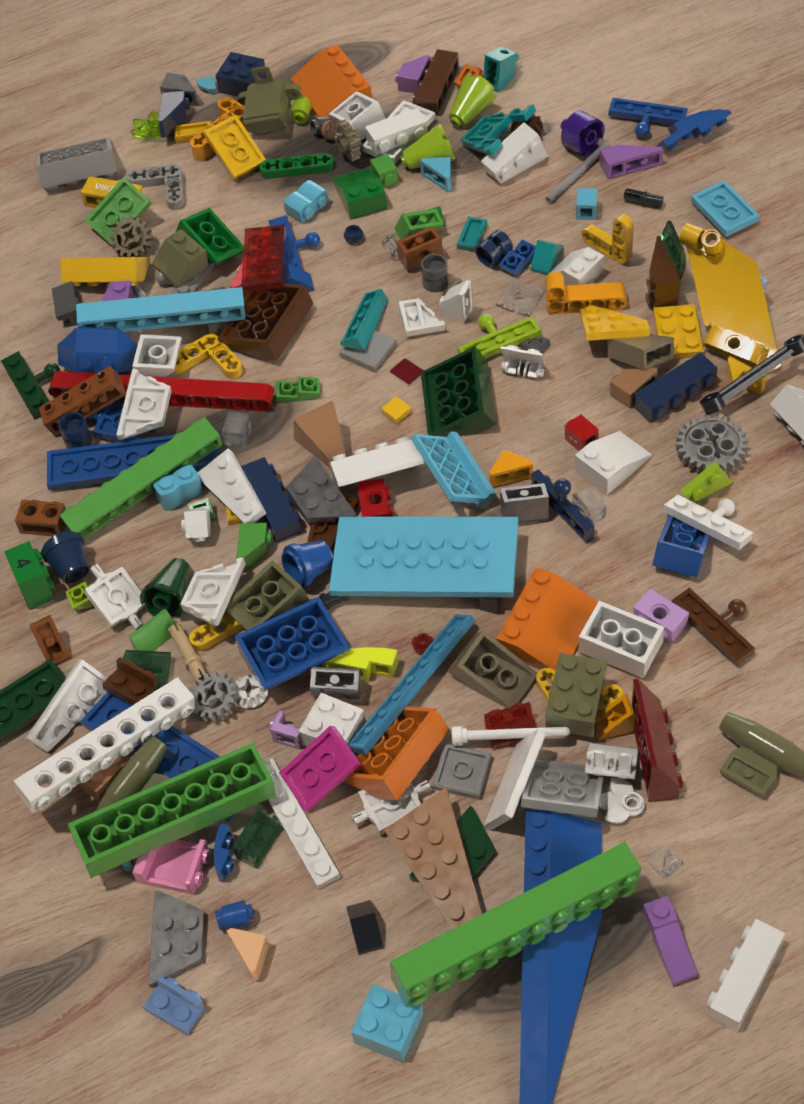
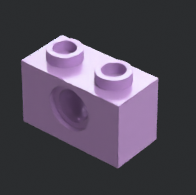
M649 589L633 609L634 615L663 626V640L670 644L674 642L688 625L689 612L652 589Z

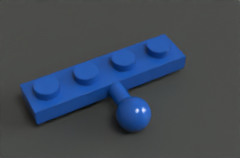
M612 98L608 116L641 121L635 127V134L639 138H645L650 133L649 122L673 125L675 122L687 117L688 108Z
M287 215L269 220L281 270L288 263L302 269L297 249L304 246L310 248L317 247L320 244V236L316 232H309L305 238L294 241Z

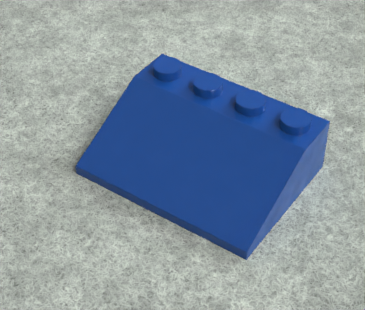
M319 597L235 636L241 656L265 691L350 650L349 645Z

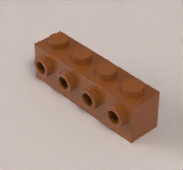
M109 366L39 407L44 426L56 437L61 434L58 424L61 417L65 414L78 412L86 419L127 394L121 377Z

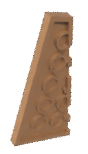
M445 787L384 829V831L450 928L454 929L482 915L483 912L472 879L450 796Z

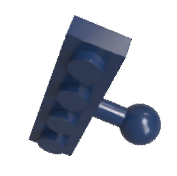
M539 469L531 473V485L545 483L549 496V505L586 544L592 541L595 528L593 522L580 512L575 503H571L567 499V495L571 491V483L567 479L560 478L553 485L550 477L544 475Z

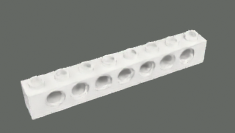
M178 677L15 779L16 794L32 814L37 810L45 809L57 797L67 795L79 783L87 782L99 770L110 767L119 756L129 755L141 743L144 744L155 734L169 729L180 718L188 717L195 709V697ZM171 706L172 708L165 709L164 707ZM127 731L133 732L131 734H124ZM106 744L113 745L111 747H103ZM85 757H91V758H92L91 760H88V761L82 760V759L85 758ZM65 770H70V771H72V772H70V773H68V774H63V773H62V772L65 771ZM46 783L51 784L48 787H41V785Z

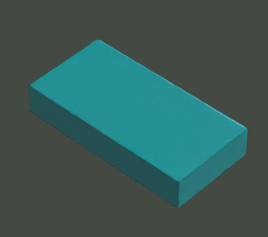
M468 216L457 242V249L475 252V247L481 242L486 230L487 220Z

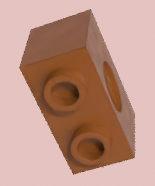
M433 226L397 241L398 258L407 271L420 266L422 259L429 254L443 255L442 239Z

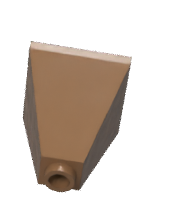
M333 401L294 419L295 441L329 468V462L333 461V456L345 453Z

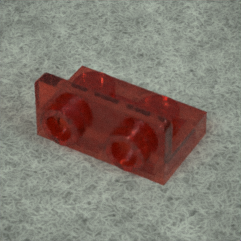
M530 702L524 704L517 703L512 707L502 710L494 709L484 714L486 730L537 728ZM524 738L490 739L489 741L492 750H497L515 745Z

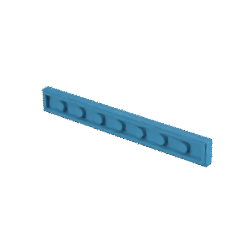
M454 615L350 741L348 746L353 753L364 755L369 753L474 624L475 620L472 615Z

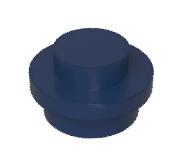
M357 225L348 226L344 232V239L349 243L360 242L364 236L362 229Z

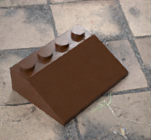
M255 282L243 299L246 320L229 321L217 339L221 343L260 360L277 361L314 303L305 285Z

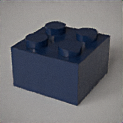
M230 52L215 75L219 93L238 97L239 93L247 91L250 84L256 83L251 69L264 67V59ZM258 72L257 76L264 79L267 77V74L265 72Z

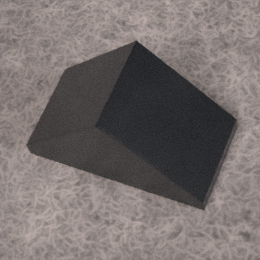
M371 900L346 906L358 955L383 949Z

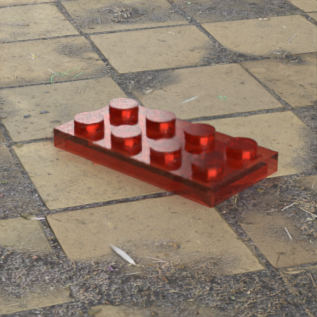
M285 225L245 229L241 284L243 292L283 288Z

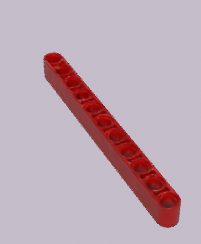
M56 371L53 374L48 393L56 398L97 373ZM119 375L127 393L131 375ZM153 377L157 382L170 386L171 396L168 406L266 412L271 409L275 391L271 385L265 383ZM126 395L116 401L124 403Z

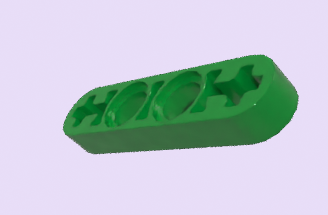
M322 153L269 159L261 162L259 168L261 176L266 179L324 173L333 170L334 158L331 154ZM305 163H310V164H311L310 166H307V167L302 166V165L305 164ZM287 165L292 166L291 168H288V169H284V168H283L284 166H287Z

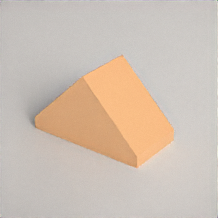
M234 928L228 929L227 933L231 943L253 981L256 982L260 978L269 948L266 935Z

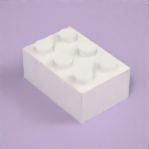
M599 601L579 635L578 652L595 659L606 660L607 664L644 679L663 643L664 627Z

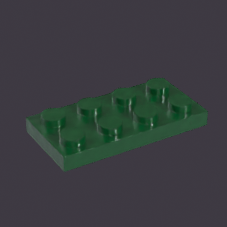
M51 659L0 690V743L39 719L66 680Z

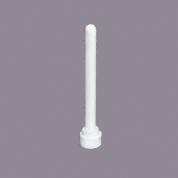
M452 726L453 746H463V743H468V740L525 738L537 729L543 731L545 737H565L570 734V729L568 727L468 731L467 728L462 726Z

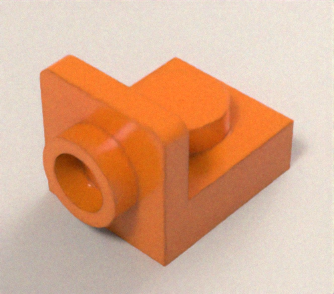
M466 64L454 83L460 87L463 78L467 74L473 73L471 75L473 77L477 75L483 77V71L476 65L472 67Z

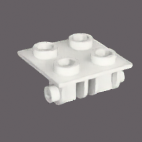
M513 345L500 347L506 361L502 363L501 370L505 371V373L516 375L517 371V375L520 376L522 367L525 365L524 377L543 378L544 369L541 368L546 369L547 366L540 351L535 349H528V351L519 350L520 348Z
M589 743L585 773L596 776H613L620 779H635L638 749Z

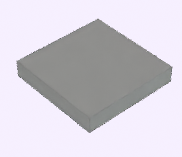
M374 330L364 350L344 346L339 354L341 358L375 372L397 345V340Z
M445 743L432 783V789L441 791L446 787L448 793L480 800L491 763L492 753Z

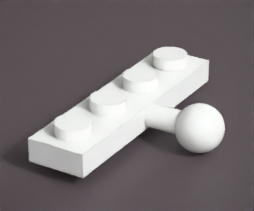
M676 495L664 505L665 513L737 550H740L752 540L753 532L722 517L730 516L735 511V504L730 499L720 500L714 512L680 495Z

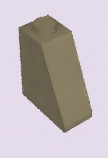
M650 334L647 337L607 339L608 357L642 370L674 358L673 337Z

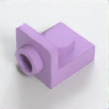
M279 710L276 718L273 717L269 725L273 742L300 749L302 744L298 732L299 728L292 724L286 725L285 714Z

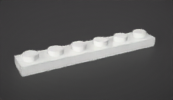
M273 758L267 760L264 764L274 781L276 796L267 799L319 890L340 879V874L294 794L279 774L280 770Z

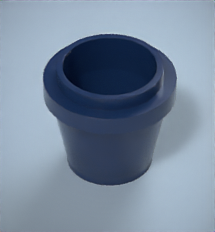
M73 531L62 532L51 537L43 545L40 552L43 561L53 568L64 583L75 582L89 573L90 566L84 550V539L80 533Z

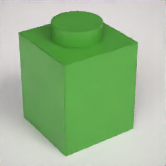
M388 154L370 160L371 171L379 178L383 188L398 183L397 167Z

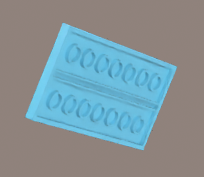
M339 517L329 594L330 596L514 597L519 519L518 517Z

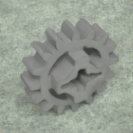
M213 671L211 677L206 673L204 674L205 679L203 681L200 679L196 680L199 684L197 687H191L194 692L192 695L195 697V709L193 712L205 722L210 719L214 723L217 717L224 720L225 713L233 714L231 707H238L235 699L241 697L237 692L240 688L235 683V680L231 676L228 677L225 672L219 675L216 671Z

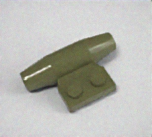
M730 712L724 716L719 729L741 747L731 752L720 769L721 775L763 799L776 780L777 768L804 778V751L797 745L755 721Z
M154 736L149 738L129 758L109 785L96 811L170 779L166 775L155 773L168 746Z

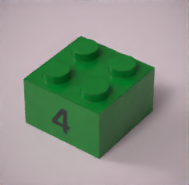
M30 541L4 551L29 610L54 599L51 591L55 587L38 548L33 549Z

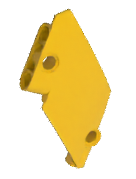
M686 223L682 228L680 241L681 244L687 247L704 326L710 328L703 345L711 351L726 357L731 356L746 365L754 367L777 351L758 264L755 260L721 239L718 231L713 229L705 230ZM711 240H717L715 244L708 245ZM735 343L740 344L737 349L730 348ZM781 365L777 366L776 368H774V369L771 370L770 372H772V371H774V370L780 368Z

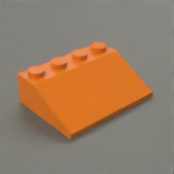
M337 44L321 50L290 78L291 83L301 87V96H305L311 101V109L317 117L329 116L331 111L356 91L372 98L370 84Z
M535 567L496 640L527 665L539 670L551 668L555 671L559 653L575 654L579 646V635L598 602L559 575Z
M405 707L367 755L354 753L361 765L343 782L380 799L398 801L412 780L416 778L425 762L429 760L435 748L442 742L443 737L449 731V727L436 708Z

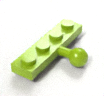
M483 314L478 319V325L482 330H487L489 334L459 346L458 353H462L475 346L485 358H489L501 353V346L520 345L527 339L532 340L541 336L542 331L532 316L497 330L494 327V318L490 314Z

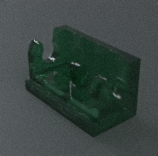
M258 806L232 847L236 859L256 869L259 868L283 830V826H280L279 819L275 815L270 818L267 816L265 809Z

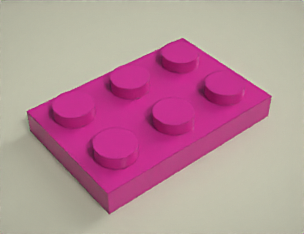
M329 726L283 768L279 774L304 811H311L353 773L361 763L336 727Z

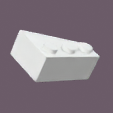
M523 123L501 142L503 146L493 156L487 155L481 160L485 171L499 184H502L547 158L548 155L539 135L527 124Z

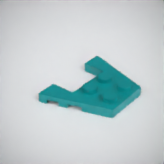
M531 104L527 105L526 110L521 111L520 108H516L507 115L504 112L482 117L460 140L465 147L493 156L503 146L500 139L496 138L503 134L512 122L527 121L536 112V109Z

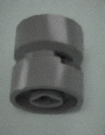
M429 254L421 261L422 284L427 291L440 292L448 286L447 260L443 255Z

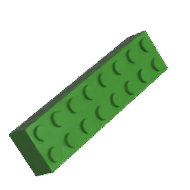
M251 743L68 823V826L90 878H93L276 796L274 781L254 743Z

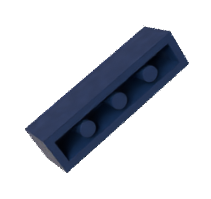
M700 352L634 394V408L649 423L660 419L673 408H678L684 401L695 397L706 387H711L716 382L718 367Z
M263 457L241 466L266 511L263 518L270 532H272L276 543L301 533L299 524L302 523L298 511H293V503L290 496H285V488L281 479H276L277 473L273 464H268L266 458Z

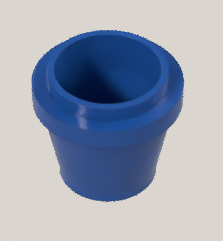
M323 540L299 545L292 543L284 547L281 561L284 571L305 588L310 586L313 580L332 568L333 554L327 543Z

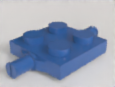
M115 401L106 406L100 413L96 412L87 418L97 420V425L93 430L95 437L116 442L137 439L138 435L123 440H118L116 434L124 406L123 402ZM156 429L147 432L155 433Z

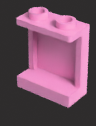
M200 839L199 844L175 840L138 857L132 873L137 883L194 895L196 887H200L202 883V869L204 864H208L210 860L211 850L208 848L206 840Z

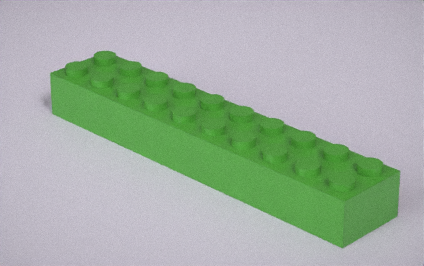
M623 842L391 960V980L405 1006L407 1007L411 1004L417 1006L426 1001L427 996L434 992L442 993L448 990L451 984L459 979L461 981L468 980L475 974V971L483 967L488 969L496 965L499 961L498 959L506 955L508 957L516 955L522 950L521 947L529 943L535 945L541 942L548 933L552 931L558 933L564 930L568 923L574 920H584L591 914V911L597 908H607L614 902V899L620 896L623 898L630 896L636 891L642 867L626 842Z

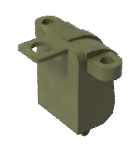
M268 66L252 68L251 73L256 83L250 84L247 91L239 93L237 102L244 105V125H246L250 133L256 134L286 128L291 100L300 98L301 87L294 83L286 84L282 79L274 80ZM265 72L268 77L264 79L259 78L257 73Z

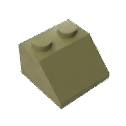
M181 229L164 240L152 262V266L177 288L209 267L206 250Z

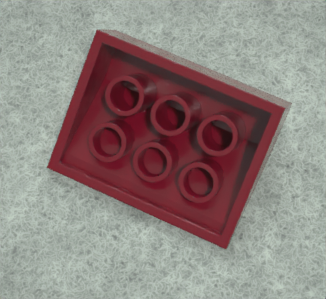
M633 679L631 705L635 714L634 735L648 802L677 799L679 789L683 788L681 774L676 773L675 767L678 766L676 752H672L670 746L673 745V736L671 730L667 731L666 724L669 722L667 710L662 709L661 700L639 679Z

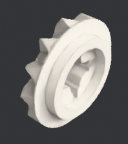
M248 673L247 676H239L235 682L240 688L237 692L241 697L235 699L239 707L254 708L265 701L268 690L265 691L255 676H251ZM248 685L253 689L251 690L250 697H248L245 691Z

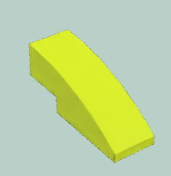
M364 647L352 648L322 663L323 668L359 669L360 679L369 681L371 673L394 678L399 661L398 653L395 649Z

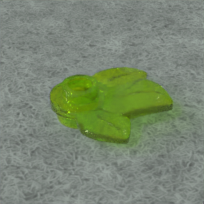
M152 111L148 116V120H133L135 129L130 132L133 136L158 137L161 135L158 113Z

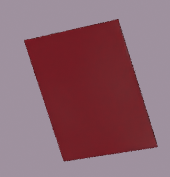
M404 358L389 372L410 385L424 370Z

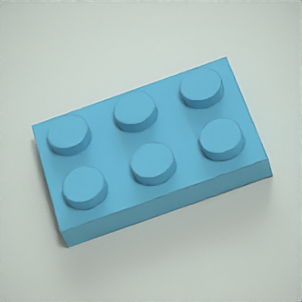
M725 180L691 196V202L725 237L759 221L760 215Z

